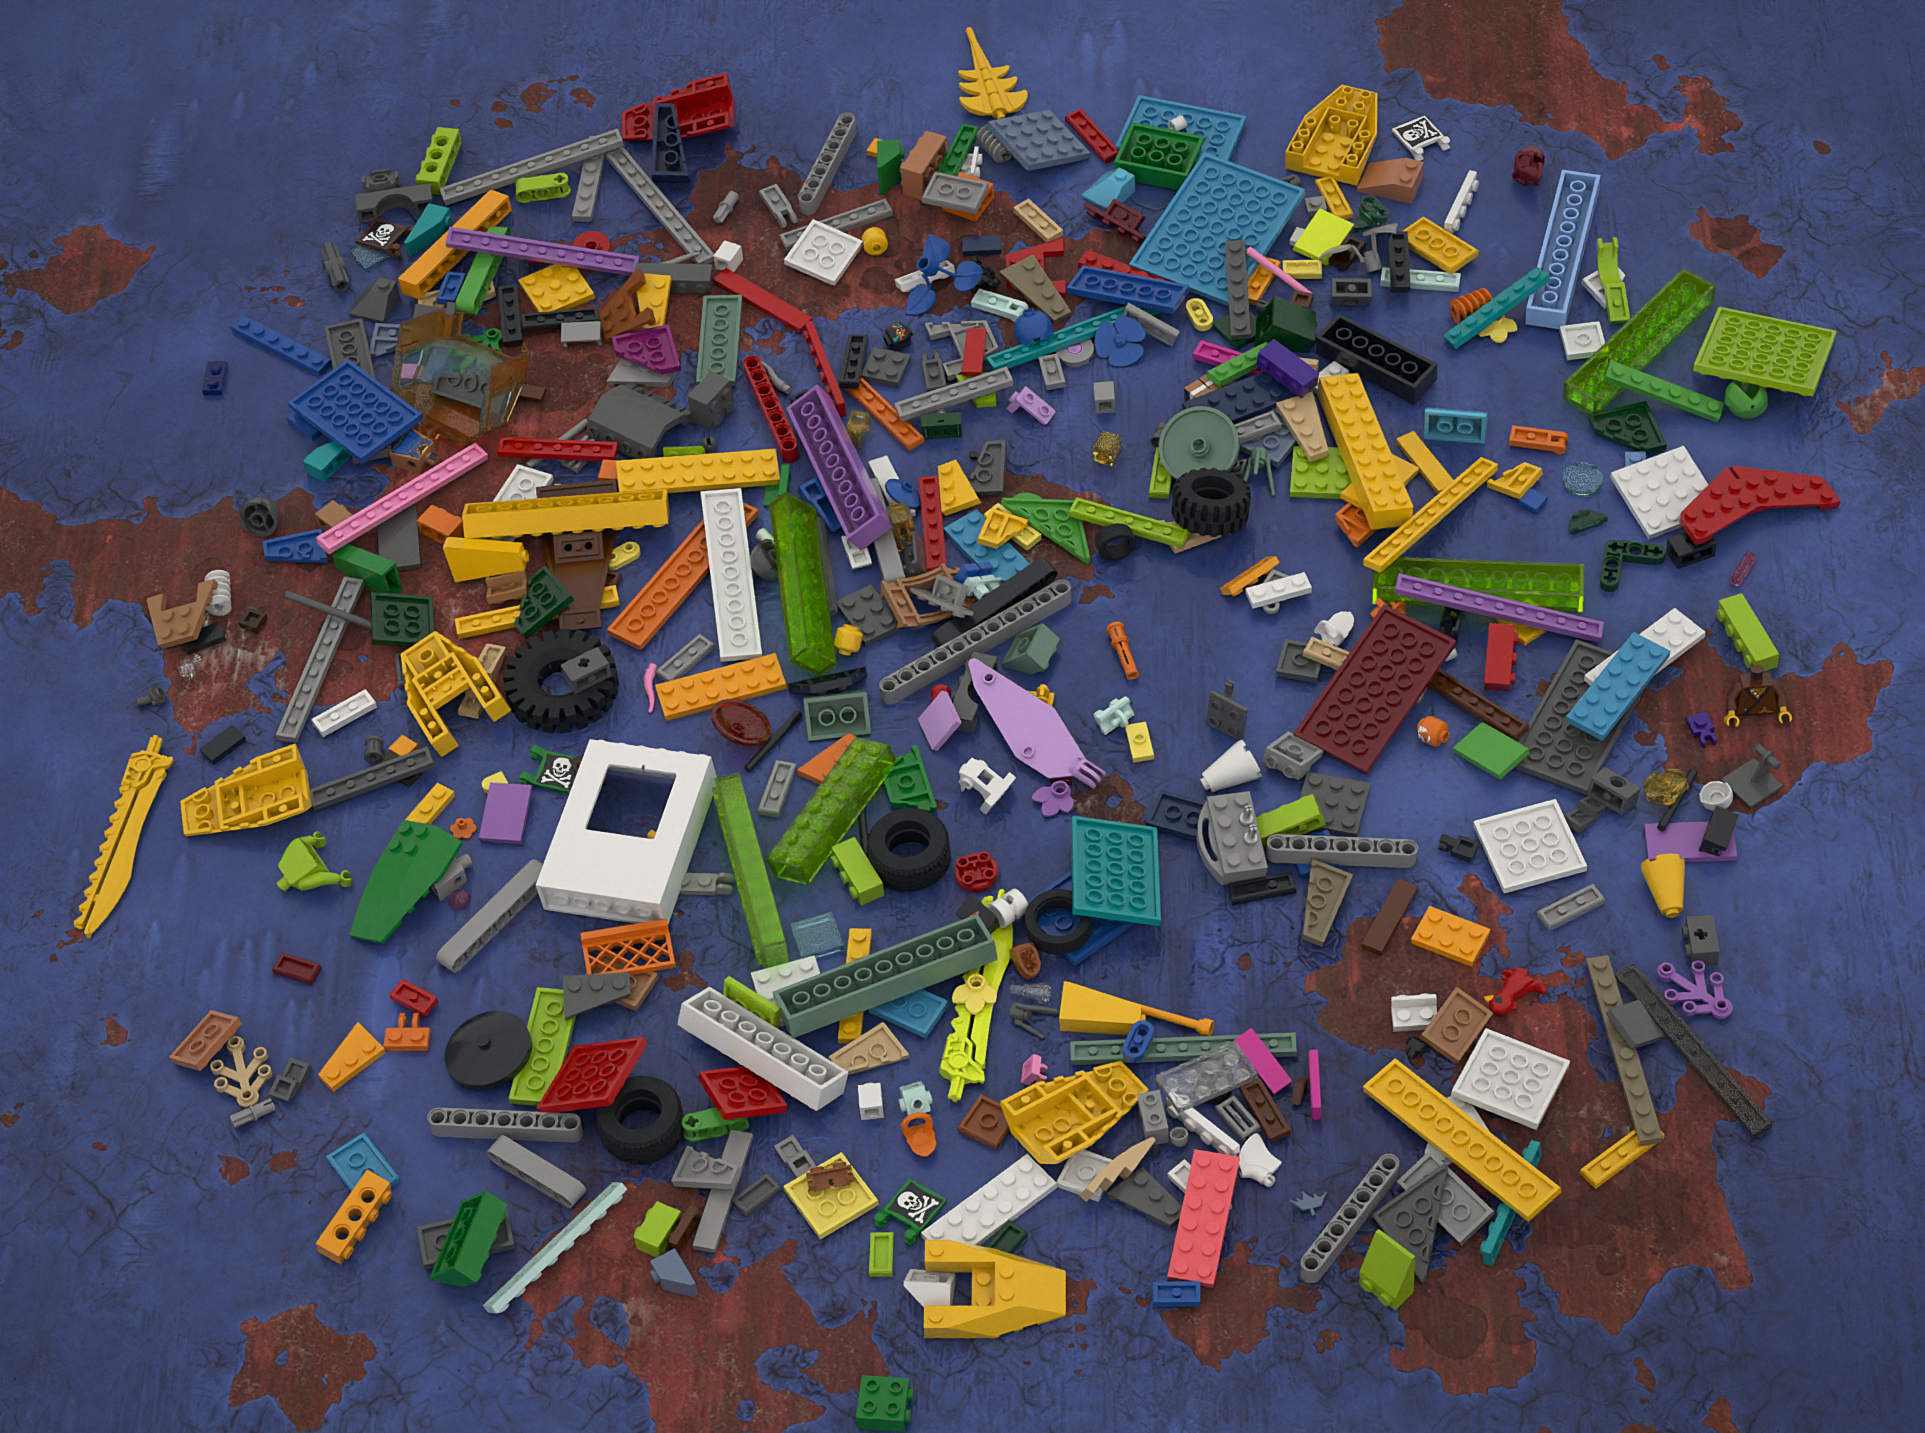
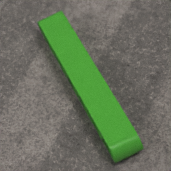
M490 226L487 233L511 236L509 227ZM477 253L456 299L455 309L457 314H478L504 256Z

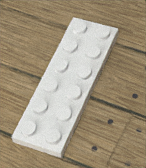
M517 464L493 502L537 498L536 487L550 486L554 480L553 475ZM510 535L502 536L500 539L482 537L483 540L514 542L516 539Z
M1674 608L1639 635L1670 650V656L1658 670L1659 672L1705 638V631ZM1618 651L1584 675V681L1591 686Z
M1026 1154L922 1231L921 1236L924 1240H952L980 1246L998 1233L1008 1220L1014 1221L1057 1188V1183Z

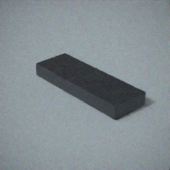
M1292 872L1227 884L1232 906L1297 893Z

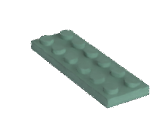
M742 295L703 296L696 376L697 385L710 371H713L729 379L731 386H736L743 303Z

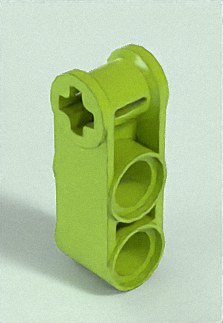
M565 173L520 178L515 182L516 199L521 203L565 198L571 194L568 176Z

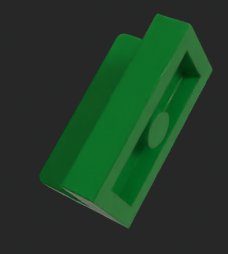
M781 464L778 485L766 486L764 496L765 508H788L791 485L789 464Z

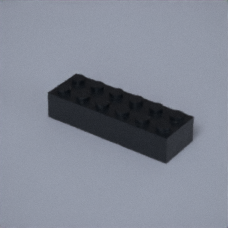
M1338 314L1316 337V354L1331 362L1336 361L1347 370L1358 373L1360 377L1412 404H1415L1437 380V363L1341 314Z

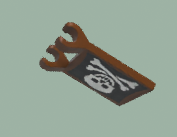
M376 218L356 239V244L385 251L398 258L402 252L398 251L401 246L396 242L403 235L408 237L414 225L406 227Z

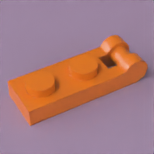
M1512 425L1509 446L1553 451L1557 455H1563L1566 452L1565 444L1568 442V434L1560 431Z

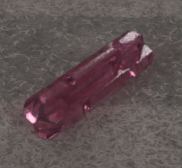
M1750 551L1745 553L1744 559L1740 561L1731 576L1730 583L1732 585H1741L1751 569V565L1756 561L1754 553Z

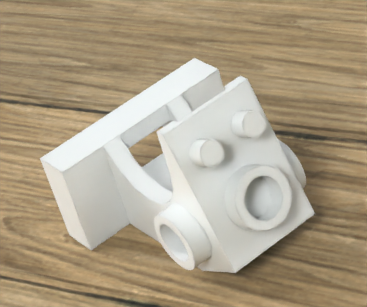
M971 758L967 764H963L959 770L961 791L963 792L965 788H974L979 791L985 800L979 810L984 814L990 811L1016 779L1010 772L1002 779L983 760H976L974 758ZM979 775L984 776L990 782L986 785L977 777Z

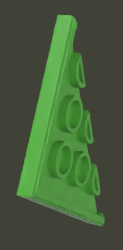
M1002 498V506L1018 517L1027 519L1028 524L1084 563L1089 564L1090 554L1083 522L1080 519L1069 516V510L1075 500Z

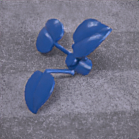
M928 234L924 244L923 256L918 259L916 264L917 269L923 273L922 277L925 279L927 286L919 284L910 291L905 313L908 315H920L930 310L934 305L936 293L930 290L931 283L928 276H935L938 271L956 277L954 280L955 288L961 292H966L974 288L983 274L982 268L973 261L960 263L957 267V274L939 267L940 262L948 258L950 245L943 238Z

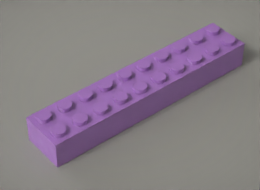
M816 385L786 409L847 539L859 550H863L893 526L831 397L820 386Z

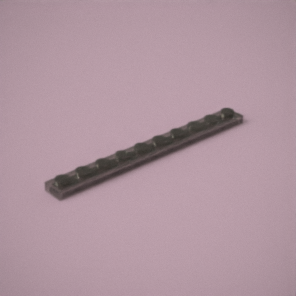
M1632 964L1617 972L1615 979L1634 1001L1640 1000L1665 1034V1037L1754 1139L1771 1129L1773 1125L1771 1120L1635 964Z

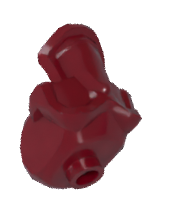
M1528 146L1518 151L1514 161L1513 179L1524 186H1527L1530 181L1535 186H1539L1542 167L1545 164V156L1542 150L1535 146Z

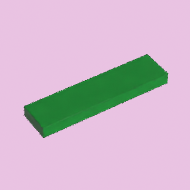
M961 124L937 171L938 173L953 176L959 174L976 141L980 127Z

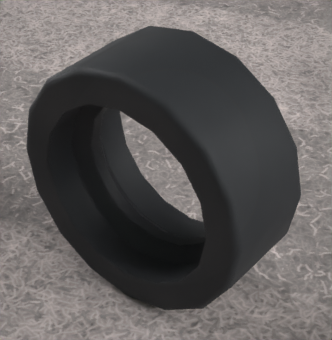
M1115 523L1102 528L1097 533L1095 544L1099 555L1103 559L1116 561L1127 557L1134 551L1136 540L1128 525ZM1124 538L1122 542L1116 545L1107 546L1109 542L1115 539Z

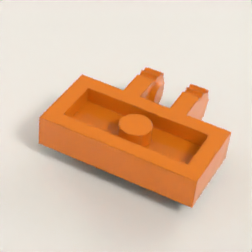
M405 1013L399 1014V1028H386L383 1045L385 1051H429L431 1030L430 1028H419V1013L413 1014L412 1028H406L407 1017Z

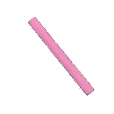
M1252 247L1248 248L1246 253L1293 289L1312 293Z

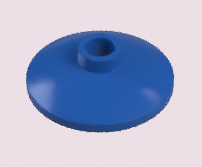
M889 479L885 483L888 495L901 506L915 509L921 504L919 494L909 482Z

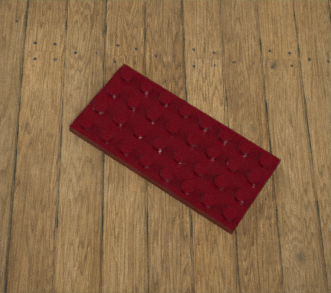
M1383 604L1293 734L1323 749V753L1367 775L1457 645L1456 640Z

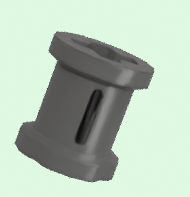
M373 735L365 739L366 752L364 753V760L367 762L378 763L383 758L381 747L384 741L381 737Z

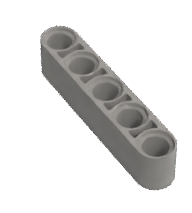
M501 1135L486 1151L488 1158L492 1162L567 1208H572L586 1192L585 1186L580 1181L504 1135Z

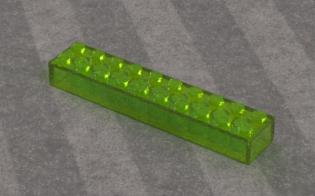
M1683 268L1564 382L1563 399L1589 414L1603 411L1625 389L1604 381L1610 361L1612 360L1643 372L1714 303L1716 285Z
M784 492L769 504L788 657L789 661L794 665L817 676H822L834 667L837 662L816 509L797 497Z
M1398 557L1381 573L1375 570L1373 572L1372 604H1376L1375 601L1380 598L1387 605L1391 601L1396 603L1403 601L1406 605L1445 607L1394 594L1397 577L1400 573L1555 611L1583 612L1584 564Z
M738 772L714 778L715 787H712L715 808L719 815L718 818L723 830L725 845L728 849L729 860L732 863L739 897L742 900L741 904L746 915V923L751 934L752 945L756 952L758 966L762 965L763 969L788 963L786 941L740 774Z

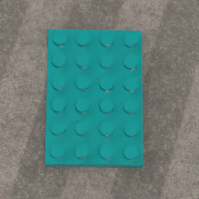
M1072 816V914L1159 926L1161 922L1157 827Z

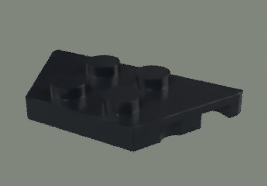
M866 666L787 683L788 691L815 693L818 696L827 694V690L836 689V691L846 690L849 685H853L867 675Z

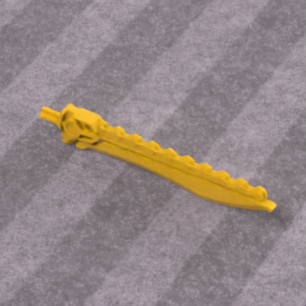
M153 735L150 738L146 751L141 750L140 752L132 753L129 758L121 787L119 788L122 797L114 802L115 808L118 810L109 817L110 823L113 825L104 831L105 838L108 839L99 846L100 853L102 852L103 854L94 861L95 867L98 869L89 876L92 885L84 891L87 900L79 905V911L82 912V915L74 920V927L80 930L85 929L84 934L87 939L91 938V935L112 912L131 879L136 847L143 824L157 791L167 776L165 770L170 768L174 762L173 757L158 754L163 739L158 738V735Z

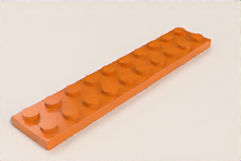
M743 502L747 529L759 515V511L757 508ZM704 519L608 627L607 634L641 651L710 572Z

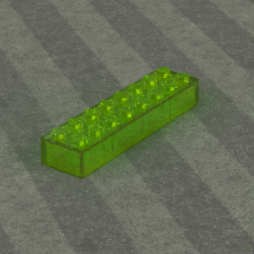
M855 737L767 856L766 861L774 877L807 885L811 882L832 853L831 847L840 842L897 763L889 744Z

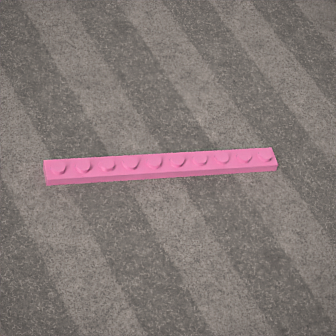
M476 443L470 445L317 536V543L328 554H331L488 460V454Z

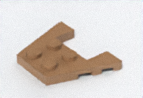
M212 579L198 583L196 602L166 610L167 597L163 594L147 598L158 646L165 649L197 640L206 618L204 612L213 600L211 594L213 589L216 590L218 587L217 581Z

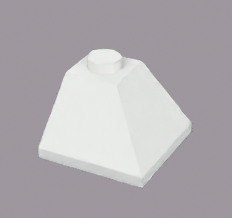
M910 1269L904 1280V1287L923 1307L952 1306L956 1272H925V1270Z

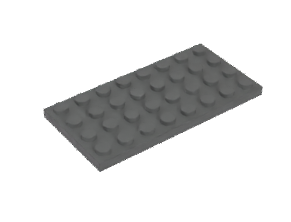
M1576 639L1528 723L1529 731L1518 740V743L1529 749L1530 754L1517 764L1514 769L1587 796L1586 793L1591 777L1602 769L1646 687L1603 741L1566 722L1568 713L1590 687L1584 681V675L1614 654L1608 650Z

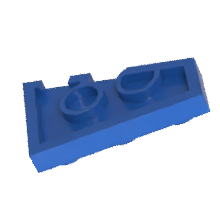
M322 528L262 541L266 561L328 563L327 552L316 541V537L323 533Z

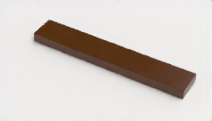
M1439 669L1428 685V688L1515 741L1529 731V724Z

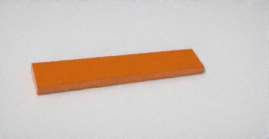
M862 377L859 389L844 388L906 450L911 451L925 442L924 437L907 420L901 422L897 411Z

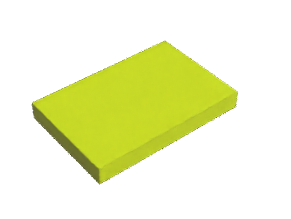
M1319 208L1295 243L1293 250L1313 260H1319L1322 253L1343 243L1352 231L1354 224ZM1332 254L1325 256L1322 259V264L1328 266L1329 258Z

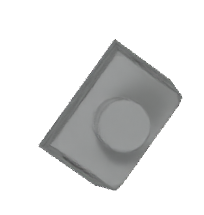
M467 853L457 859L455 857L442 879L430 886L439 901L444 900L466 883L467 878L464 869L473 865Z

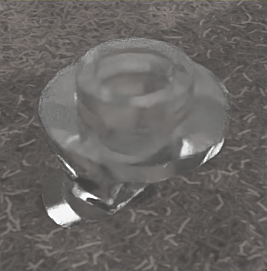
M194 655L192 660L187 658L179 662L178 670L182 677L191 679L196 675L194 669L197 668L201 660L199 655Z

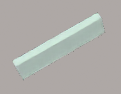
M1382 268L1380 286L1390 287L1389 268ZM1410 269V286L1412 289L1459 292L1461 273L1450 275L1447 272Z

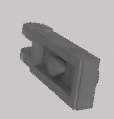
M938 349L933 350V359L929 360L926 351H921L922 369L927 392L945 387L946 381Z

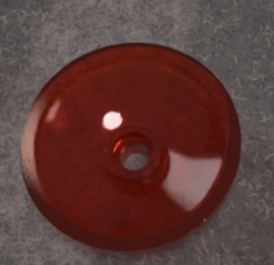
M725 699L717 702L711 711V721L717 732L734 744L746 747L759 746L765 743L771 734V725L767 717L759 709L747 702Z

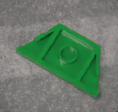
M917 744L913 745L911 751L906 755L898 756L892 763L880 769L891 807L920 809L932 813L937 812V806Z

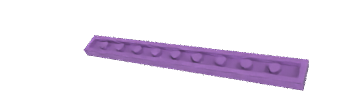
M449 227L446 239V247L628 276L635 272L636 263H639V256Z
M1400 573L1397 577L1394 592L1396 595L1600 643L1604 626L1602 621Z

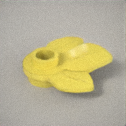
M1502 315L1480 331L1478 335L1480 337L1490 335L1491 340L1494 342L1503 343L1507 339L1508 332L1517 331V325L1515 321Z
M980 974L971 975L965 984L958 986L954 990L952 996L953 1003H965L967 1011L973 1015L980 1013L985 1003L993 1004L997 1000L995 989L988 986L987 980Z

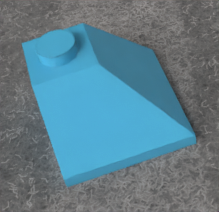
M1120 167L1106 172L1082 194V198L1104 210L1108 208L1113 199L1123 203L1135 192V175Z

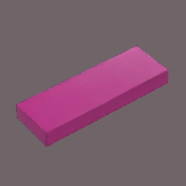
M1252 1028L1233 1040V1043L1273 1095H1276L1292 1083L1290 1077Z
M1310 1050L1311 1113L1313 1120H1321L1318 1050Z

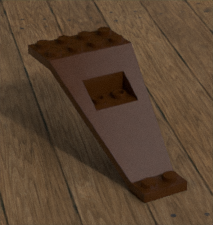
M616 479L536 487L537 498L618 492ZM604 528L603 531L599 532L589 529L581 533L563 531L562 534L553 535L551 532L541 535L550 572L574 599L568 607L559 612L560 629L577 631L602 628L600 608L618 530ZM588 543L593 545L590 550L585 548ZM571 545L572 550L569 552L565 551L566 546Z

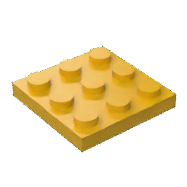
M554 264L518 279L519 286L537 313L569 310L595 299L594 292L577 267Z

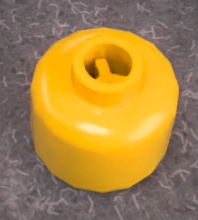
M872 227L863 233V246L869 255L878 256L886 251L888 241L882 229Z
M844 624L843 627L837 629L833 645L839 649L838 653L850 656L851 652L855 653L860 650L863 634L859 631V627Z

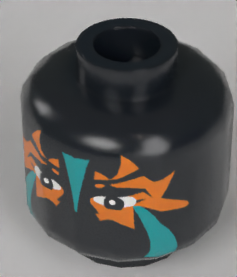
M897 322L885 329L883 339L889 349L892 348L894 351H898L911 344L913 332L909 325L905 326L902 322Z

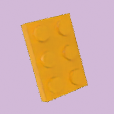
M1429 906L1411 938V944L1473 967L1490 935L1491 929Z

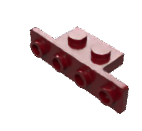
M1116 199L1112 200L1105 212L1087 202L1084 203L1083 206L1088 210L1086 213L1092 218H1101V222L1106 226H1115L1119 233L1124 236L1129 234L1131 239L1138 244L1145 241L1146 237L1137 232L1146 219L1141 213Z

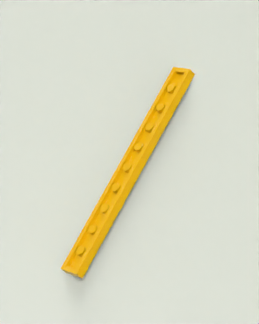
M1480 457L1368 554L1363 560V565L1381 573L1498 471V464Z

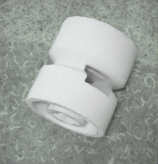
M1017 889L1010 890L1002 898H998L988 905V909L998 918L1000 928L1003 929L1012 924L1015 919L1024 916L1028 907L1027 900Z

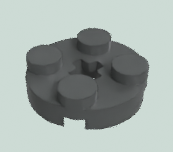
M390 169L372 171L369 173V177L365 178L364 175L361 178L362 187L367 193L395 189L396 185L400 182L398 172L395 171V174L391 173Z

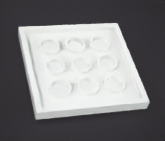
M1684 446L1611 472L1610 475L1611 480L1648 540L1681 528L1682 526L1679 523L1681 512L1708 486V483Z
M1556 799L1473 822V827L1503 893L1587 871V864Z
M1485 1028L1453 1087L1451 1096L1537 1130L1569 1068L1570 1061Z

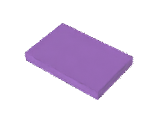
M490 782L479 834L480 842L522 844L533 790L532 785Z

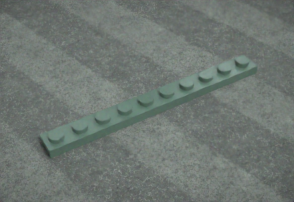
M1295 1032L1257 1034L1274 1057L1297 1056ZM1240 1035L1153 1038L1144 1058L1138 1062H1130L1124 1058L1123 1044L1126 1039L1070 1042L1071 1065L1109 1064L1120 1060L1123 1063L1242 1059L1245 1057L1233 1043V1040Z

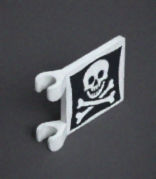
M1425 116L1392 129V133L1411 152L1415 160H1423L1424 157L1421 155L1423 154L1422 148L1438 142L1443 151L1450 149L1448 145L1450 139L1447 136H1443Z

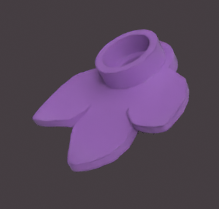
M1056 781L1051 787L1039 788L1031 798L1035 802L1042 803V814L1044 817H1052L1058 814L1060 810L1069 813L1074 805V801L1070 796L1071 789L1064 781Z

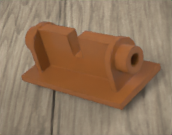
M846 1162L833 1164V1168L824 1169L823 1166L811 1168L810 1172L806 1173L807 1179H812V1181H807L809 1190L816 1192L830 1189L828 1180L833 1179L834 1188L850 1185V1182H854L853 1173H848L849 1170H852L851 1164L846 1165Z

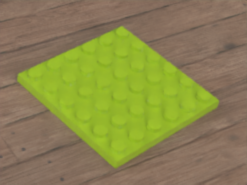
M1718 307L1694 363L1693 371L1699 372L1702 375L1709 374L1722 379H1733L1741 383H1752L1764 388L1771 387L1783 392L1799 393L1802 396H1814L1837 331Z

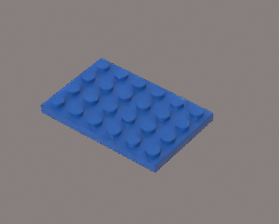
M349 359L288 402L291 410L362 464L423 420L422 413Z

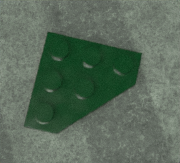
M1647 401L1588 414L1589 423L1596 435L1637 451L1646 452V454L1666 450L1667 444Z
M545 565L529 577L527 582L529 588L527 594L523 595L519 607L521 609L520 616L516 617L514 625L526 639L536 633L537 630L574 601L572 596Z

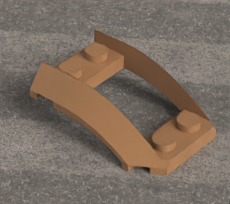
M943 563L940 567L918 576L896 579L895 582L890 583L881 580V599L887 600L898 622L896 628L923 626L953 617V611L947 612L944 610L919 615L909 597L915 595L910 592V588L930 590L934 587L937 575H943L953 580L960 568H947L945 563ZM966 595L962 607L968 608L977 602L978 599L975 596L968 597Z

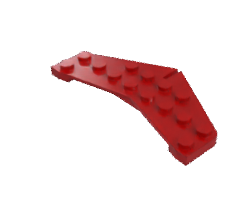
M1730 466V470L1726 467L1681 512L1679 523L1694 544L1698 545L1712 539L1713 534L1748 514L1779 507L1817 506L1819 509H1832L1839 507L1841 501L1827 482L1817 475Z

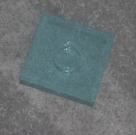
M832 911L790 923L801 959L814 955L817 958L844 950Z

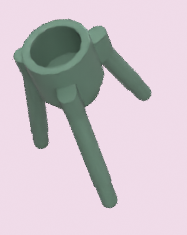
M1261 447L1253 448L1251 450V457L1248 458V465L1243 480L1247 483L1252 466L1254 467V475H1257L1258 469L1266 465L1271 496L1274 497L1275 488L1270 466L1271 458L1267 457L1268 451Z

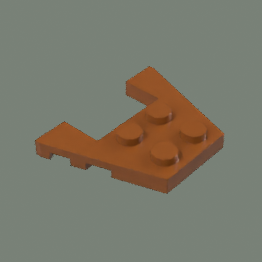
M639 268L599 313L604 339L609 343H612L613 336L626 334L632 330L639 331L646 324L651 326L656 323L653 310L649 307L636 316L631 295L646 284L644 272Z

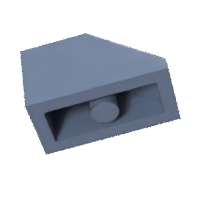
M676 1249L650 1261L652 1270L649 1271L650 1276L655 1284L659 1282L663 1290L692 1297L698 1295L696 1283Z

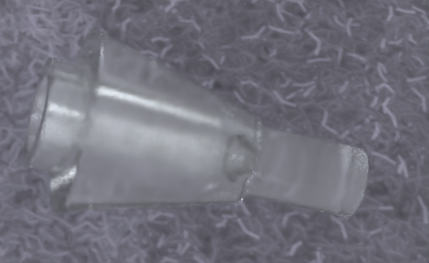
M1047 982L1025 986L1012 984L1010 986V993L1022 994L1042 1004L1050 1000L1052 994L1051 987H1049Z

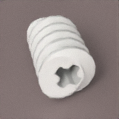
M215 570L208 573L204 579V582L212 579L218 582L217 589H213L211 598H213L211 605L207 606L206 610L212 615L224 616L232 608L230 574L224 570Z

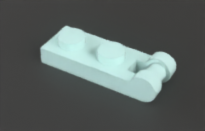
M980 288L971 300V307L1009 318L1014 323L1023 314L1024 310L1029 309L1025 302Z

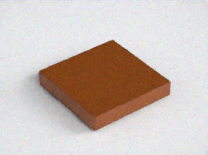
M980 1094L957 1127L959 1133L996 1151L1010 1132L1000 1103Z

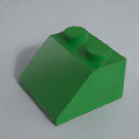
M900 140L877 141V172L880 195H884L902 181L900 166L902 162H905L902 161V159H905L904 147H901Z

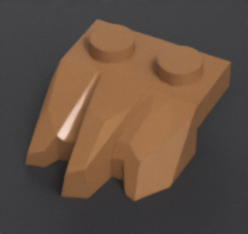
M526 567L523 571L489 576L485 579L488 587L486 596L488 604H501L510 599H522L523 595L527 594L529 588L527 585L528 575Z

